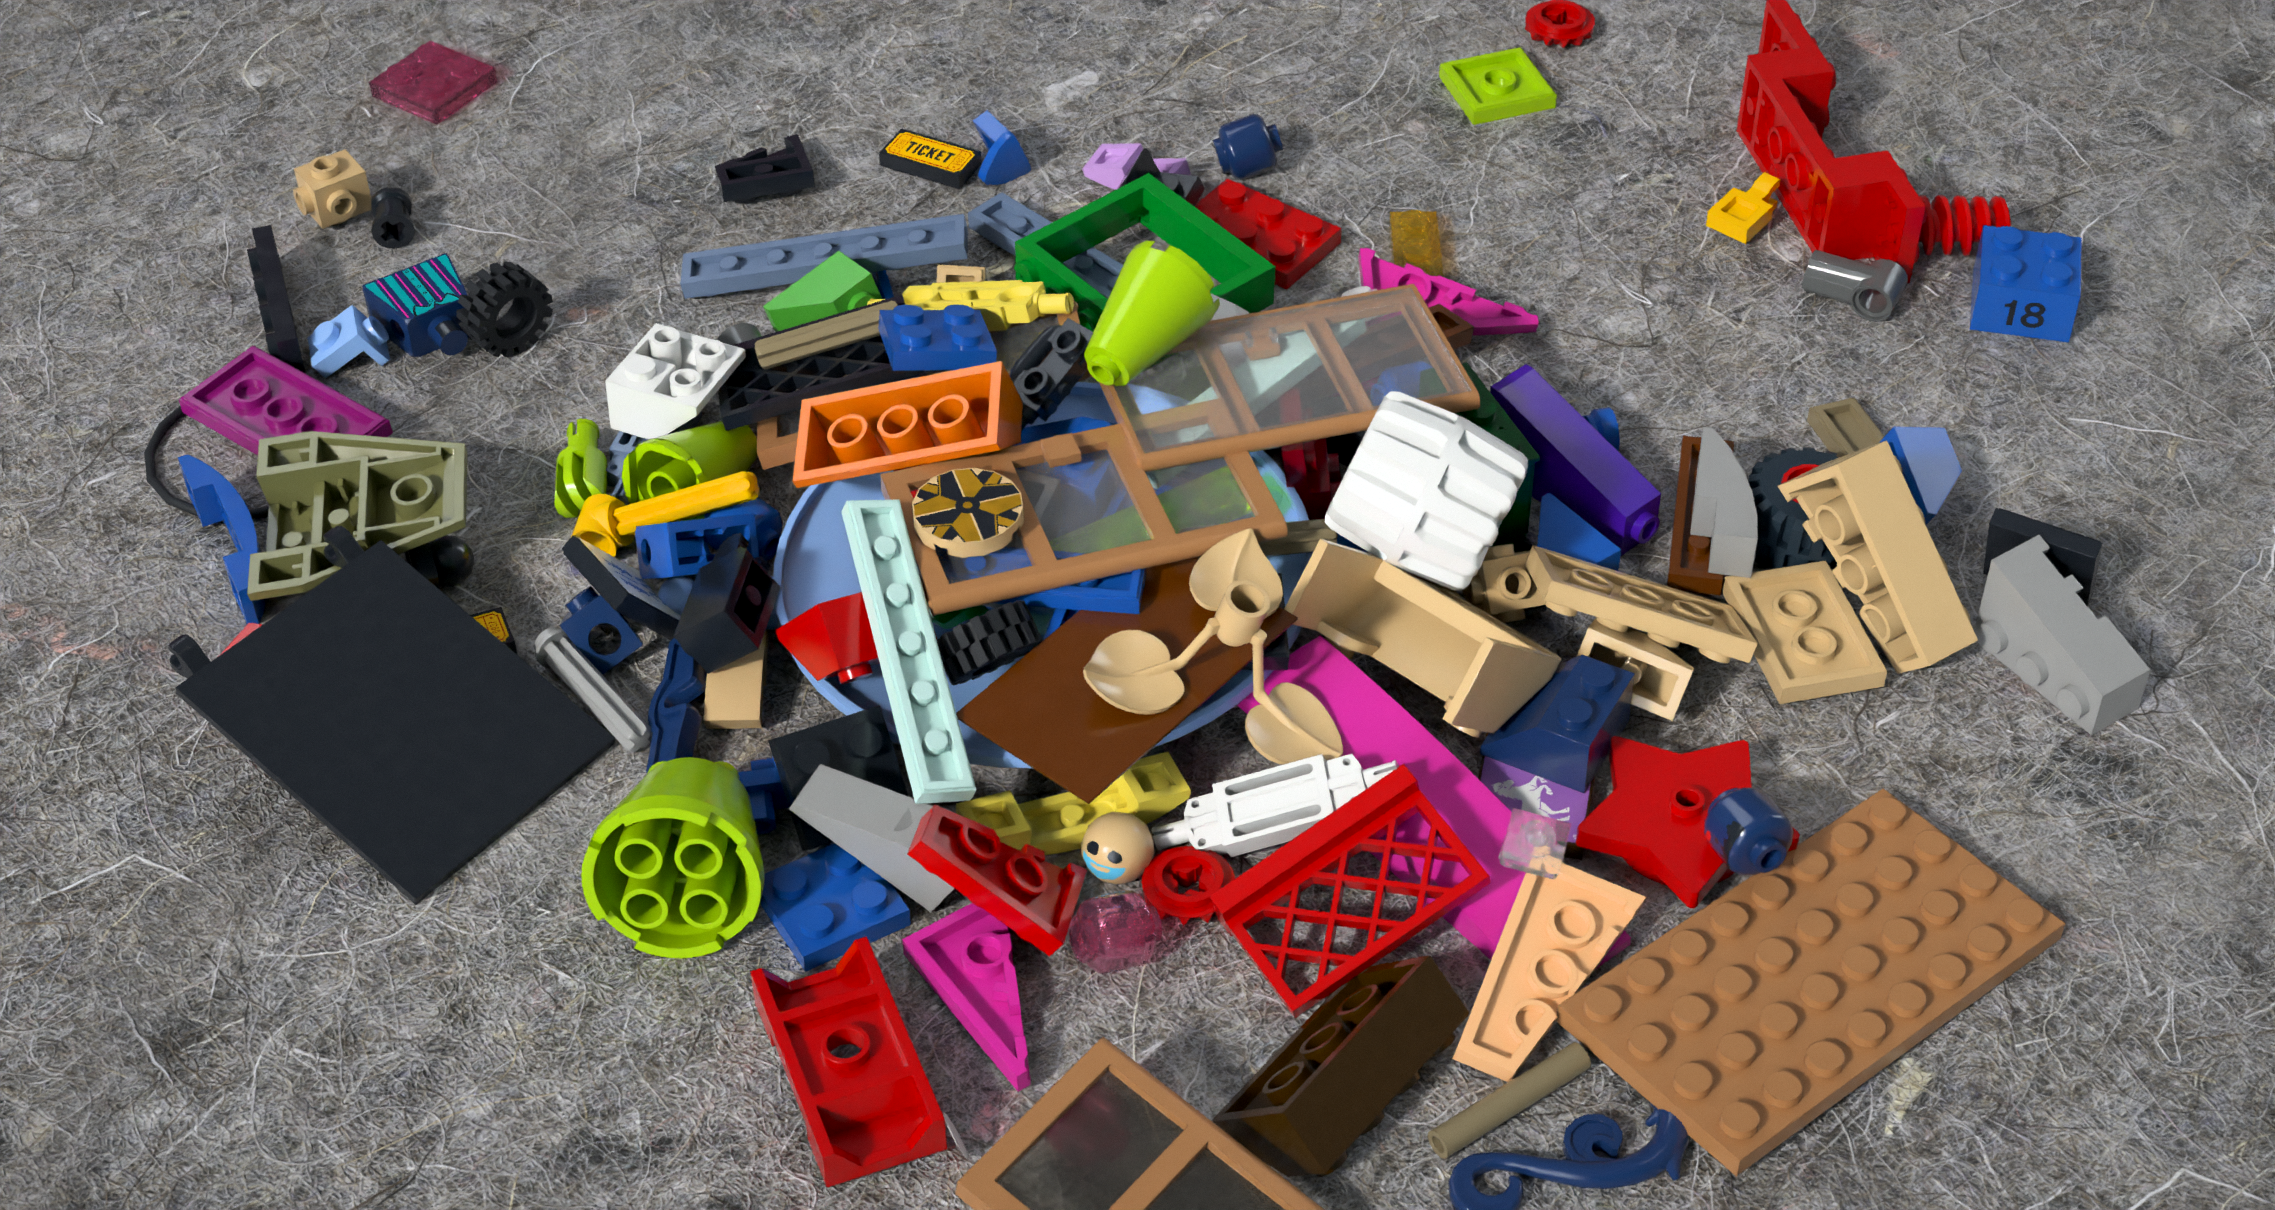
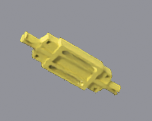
M1022 280L932 283V285L908 286L902 294L906 305H915L923 310H944L945 307L956 304L980 310L988 331H1004L1012 323H1031L1045 314H1071L1074 307L1071 293L1046 294L1044 282H1023ZM870 299V301H868L867 305H868V304L875 303V302H879V301H882V300H885V299Z

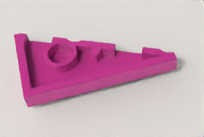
M1360 248L1361 287L1369 286L1371 290L1375 288L1382 290L1415 284L1428 308L1437 304L1443 305L1474 326L1472 336L1533 333L1538 328V315L1526 312L1523 307L1507 301L1502 306L1476 296V289L1442 276H1430L1421 268L1408 263L1403 268L1375 257L1376 251L1369 248ZM1391 317L1366 325V332L1402 317Z
M970 903L903 938L905 957L1013 1087L1019 1092L1031 1085L1028 1052L1023 1032L1020 999L1008 926L983 908Z

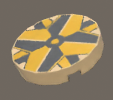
M978 468L950 470L934 476L921 486L912 502L915 533L924 545L935 550V545L940 548H946L950 556L961 558L976 557L1000 550L1013 540L1012 534L1017 529L1021 530L1024 523L1021 492L1010 479L995 471Z

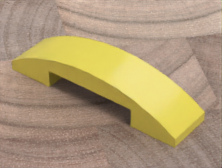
M1164 752L1138 760L1090 804H1087L1071 792L1017 804L1009 790L956 803V813L994 829L1000 842L1018 850L1029 844L1045 851V855L1081 849V843L1088 825L1104 814L1110 812L1130 813L1145 824H1148L1188 800L1191 789L1169 752Z

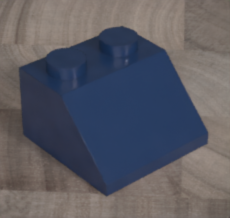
M1585 655L1561 662L1552 679L1495 733L1488 734L1480 747V754L1585 793L1609 754L1611 737L1620 736L1629 721L1635 673Z

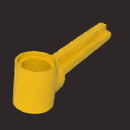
M741 471L629 505H625L622 501L611 495L595 494L585 500L572 535L578 536L615 557L618 548L632 543L636 526L682 521L755 500L760 494L757 477L753 472Z

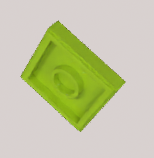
M1521 47L1440 64L1439 78L1473 125L1556 108V93Z

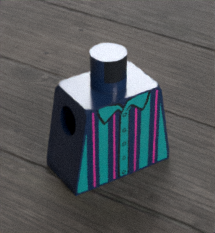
M447 253L362 285L368 315L378 319L385 327L389 340L411 357H421L438 349L446 355H456L466 347L468 336L459 326V323L462 321L457 318V310L465 308L458 303L460 294L467 296L468 294Z

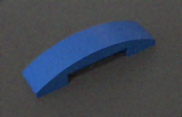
M188 454L178 457L188 495L202 526L224 521L238 551L223 557L233 595L246 624H260L267 598L250 601L247 595L250 554L262 552L249 509L234 486L214 468Z

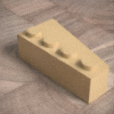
M1887 440L1828 461L1778 485L1787 502L1796 498L1808 516L1809 520L1805 521L1802 525L1813 543L1822 539L1837 562V567L1832 572L1842 588L1846 587L1850 592L1857 594L1863 602L1864 606H1862L1859 614L1897 674L1931 666L1978 641L1971 625L1969 613L1957 595L1948 575L1947 565L1936 549L1925 525L1923 512L1915 503L1902 474L1901 464L1893 454Z

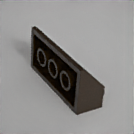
M1430 955L1370 966L1335 990L1211 1121L1263 1162L1287 1177L1316 1174L1318 1177L1326 1176L1334 1172L1346 1161L1348 1157L1346 1150L1360 1135L1371 1131L1383 1120L1385 1116L1383 1109L1396 1095L1404 1093L1416 1084L1421 1076L1418 1070L1431 1056L1444 1051L1453 1043L1456 1037L1454 1031L1470 1013Z

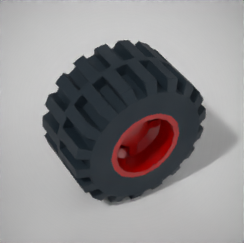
M1806 447L1799 451L1793 448L1782 449L1781 454L1770 453L1764 457L1763 462H1757L1752 468L1748 482L1753 492L1757 511L1758 539L1754 561L1759 565H1768L1771 567V570L1826 561L1831 571L1837 567V562L1824 541L1821 539L1813 543L1802 524L1809 520L1797 499L1795 498L1787 502L1778 488V485L1821 464L1839 458L1837 453L1827 450L1824 453L1815 451V448Z

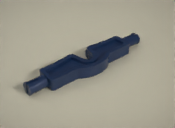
M675 638L669 643L663 680L656 689L649 707L648 725L651 727L653 735L646 773L657 762L677 758H693L694 747L702 721L699 711L688 703L706 690L707 672L693 657L685 653Z

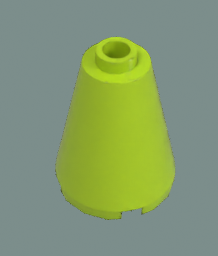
M1144 241L1137 244L1128 254L1084 352L1088 371L1098 382L1104 385H1126L1210 322L1220 306L1219 298L1213 302L1210 293L1215 284L1199 263L1182 250L1169 245L1165 251L1151 248L1155 241Z
M718 421L645 440L638 444L624 459L622 481L625 495L630 504L741 471L747 472L758 457L757 438L748 425L726 431L723 422ZM705 514L682 521L704 519Z

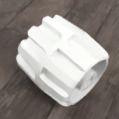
M1390 391L1384 396L1325 514V523L1331 530L1367 552L1383 559V561L1385 560L1387 563L1451 590L1462 591L1470 584L1473 576L1477 574L1488 548L1493 545L1498 535V529L1516 499L1517 491L1525 479L1528 459L1522 452L1455 413L1404 393Z

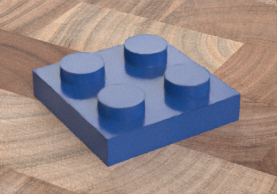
M958 304L949 305L944 310H923L915 305H899L893 310H879L878 329L893 371L958 370L996 362L997 350L980 310H974L969 306Z
M836 843L764 874V887L760 905L805 972L843 956L856 939L867 936L869 943H872L911 925L910 909L893 885Z

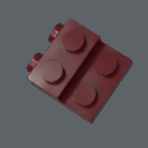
M1299 393L1288 394L1279 401L1280 427L1313 421L1312 412H1301ZM1326 438L1282 446L1287 487L1295 488L1305 506L1309 520L1325 519L1328 507L1341 483L1338 453L1328 454Z

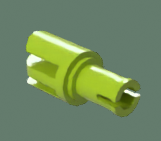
M577 419V433L576 425L573 421L569 423L567 427V448L562 450L556 459L554 506L558 514L564 518L577 517L578 509H582L588 497L595 494H606L607 459L604 453L598 449L600 429L594 421L589 419Z

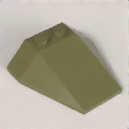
M316 431L259 439L256 478L269 504L266 552L250 554L247 595L250 601L308 592L340 570V567L333 565L324 555V548L329 545L324 541V534L336 526L345 527L353 535L364 552L381 540L398 555L465 528L467 512V448L465 443Z

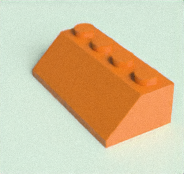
M1002 361L803 399L792 482L796 488L1005 449L1021 442L1023 401Z

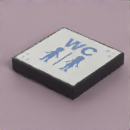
M573 534L563 546V554L615 611L672 640L681 615L670 609L658 597V590L647 579H642L637 569Z

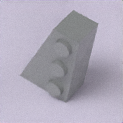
M2037 535L1991 560L1974 629L1978 638L1976 642L1986 652L1992 654L2018 675L2023 682L2034 688L2060 709L2065 716L2076 722L2090 735H2093L2139 709L2151 669L2106 615L2099 619L2095 617L2077 595L2083 589L2081 584L2073 575L2065 579L2044 555L2050 547L2040 535Z

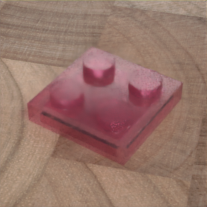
M430 40L426 44L419 46L417 50L398 63L388 67L386 71L371 80L369 85L372 97L438 125L498 81L495 67Z

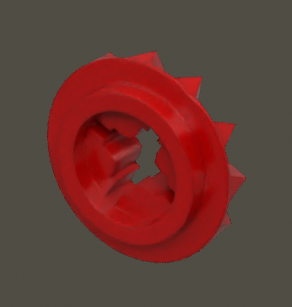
M1550 0L1539 3L1530 8L1525 17V30L1531 33V39L1535 41L1544 40L1547 47L1552 44L1560 45L1562 48L1566 44L1579 46L1583 40L1592 38L1595 18L1587 8L1567 0Z
M1193 846L1175 847L1155 856L1145 868L1142 875L1145 904L1147 906H1154L1161 920L1175 916L1185 926L1190 918L1199 917L1208 923L1215 912L1209 896L1234 880L1235 875L1230 864L1222 856L1211 850H1195ZM1199 880V892L1189 889L1184 894H1178V884L1188 887L1193 882L1197 883Z

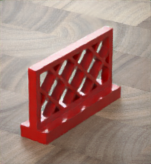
M1402 764L1209 897L1220 923L1231 937L1234 936L1293 1017L1296 1018L1486 887L1491 881L1489 874L1420 791L1418 780L1405 764ZM1417 812L1421 814L1431 827L1427 845L1395 842L1398 825ZM1387 834L1386 840H1378ZM1438 837L1442 840V842L1446 845L1447 848L1436 847ZM1360 851L1383 853L1379 879L1347 875L1350 858ZM1393 854L1425 858L1421 884L1388 880ZM1434 859L1459 862L1470 875L1452 888L1430 885ZM1338 867V873H1337V874H1335V873H1330L1331 871H1333L1334 869H1336V868ZM1312 884L1335 886L1330 912L1298 909L1301 892ZM1344 887L1376 891L1372 918L1340 914ZM1385 894L1417 896L1415 914L1403 922L1381 919ZM1427 898L1435 899L1426 906ZM1290 900L1289 907L1282 906ZM1264 917L1286 920L1281 946L1256 943L1247 932V929ZM1296 921L1327 925L1322 952L1291 948ZM1337 926L1369 930L1366 948L1354 956L1332 953ZM1378 932H1387L1385 935L1377 939ZM1267 957L1278 958L1276 969ZM1288 960L1320 964L1317 982L1295 996L1284 981ZM1330 965H1332V966H1338L1337 968H1335L1334 970H1332L1330 973H1328V972H1329V966H1330Z

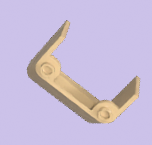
M1324 539L1319 540L1284 610L1298 617V620L1292 625L1316 630L1326 636L1325 639L1348 659H1352L1355 652L1371 656L1445 701L1444 708L1447 711L1443 720L1460 731L1476 738L1480 737L1482 731L1495 733L1552 679L1562 660L1554 652L1442 586L1408 573L1371 553Z

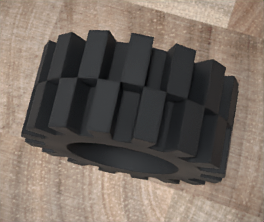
M504 261L503 266L496 262L490 264L491 273L484 269L476 273L480 279L476 284L471 280L468 281L465 287L470 293L468 296L460 294L458 303L465 308L457 310V318L462 321L459 323L460 328L485 351L496 357L502 354L507 358L513 357V349L519 354L527 350L525 345L527 341L534 345L539 340L535 333L538 329L546 331L549 324L543 318L552 317L553 309L548 304L552 303L553 300L552 295L547 292L549 289L523 267L508 261ZM514 299L508 312L496 320L503 306Z
M1017 600L1013 603L1004 604L998 609H991L982 616H976L970 619L969 622L954 627L953 631L944 633L937 639L943 666L951 685L966 683L971 679L974 680L981 677L985 673H991L1003 665H1008L1015 661L1014 659L1028 654L1029 651L1043 641L1024 600Z

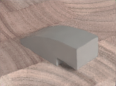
M1703 427L1690 535L1711 537L1708 573L1751 578L1758 539L1757 511L1753 492L1742 466L1727 443L1714 428Z

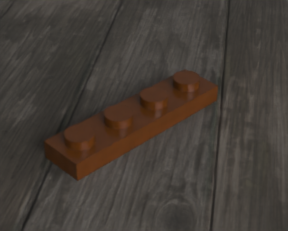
M1683 436L1667 586L1692 593L1720 595L1723 575L1708 573L1711 537L1690 535L1701 437ZM1724 440L1733 452L1734 441Z

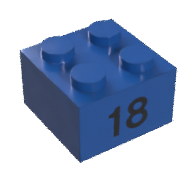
M1983 225L1973 268L1969 330L2069 343L2081 297L2082 238L2068 236L2059 232L2041 233L2019 230L2011 226L1993 227Z

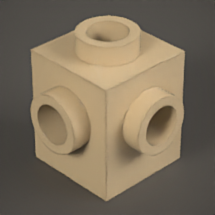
M346 149L328 156L317 157L310 163L294 168L298 188L293 189L296 204L303 215L310 214L322 229L342 224L352 217L371 210V194L366 172Z
M1513 544L1489 547L1477 574L1473 576L1470 584L1463 589L1465 600L1503 623L1525 619V608L1545 605L1546 601L1543 600L1525 566L1530 551L1514 553Z

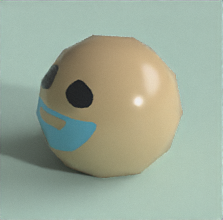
M1110 812L1100 816L1088 825L1081 843V854L1088 871L1099 880L1112 884H1125L1140 877L1145 868L1150 864L1154 855V840L1148 826L1133 814Z

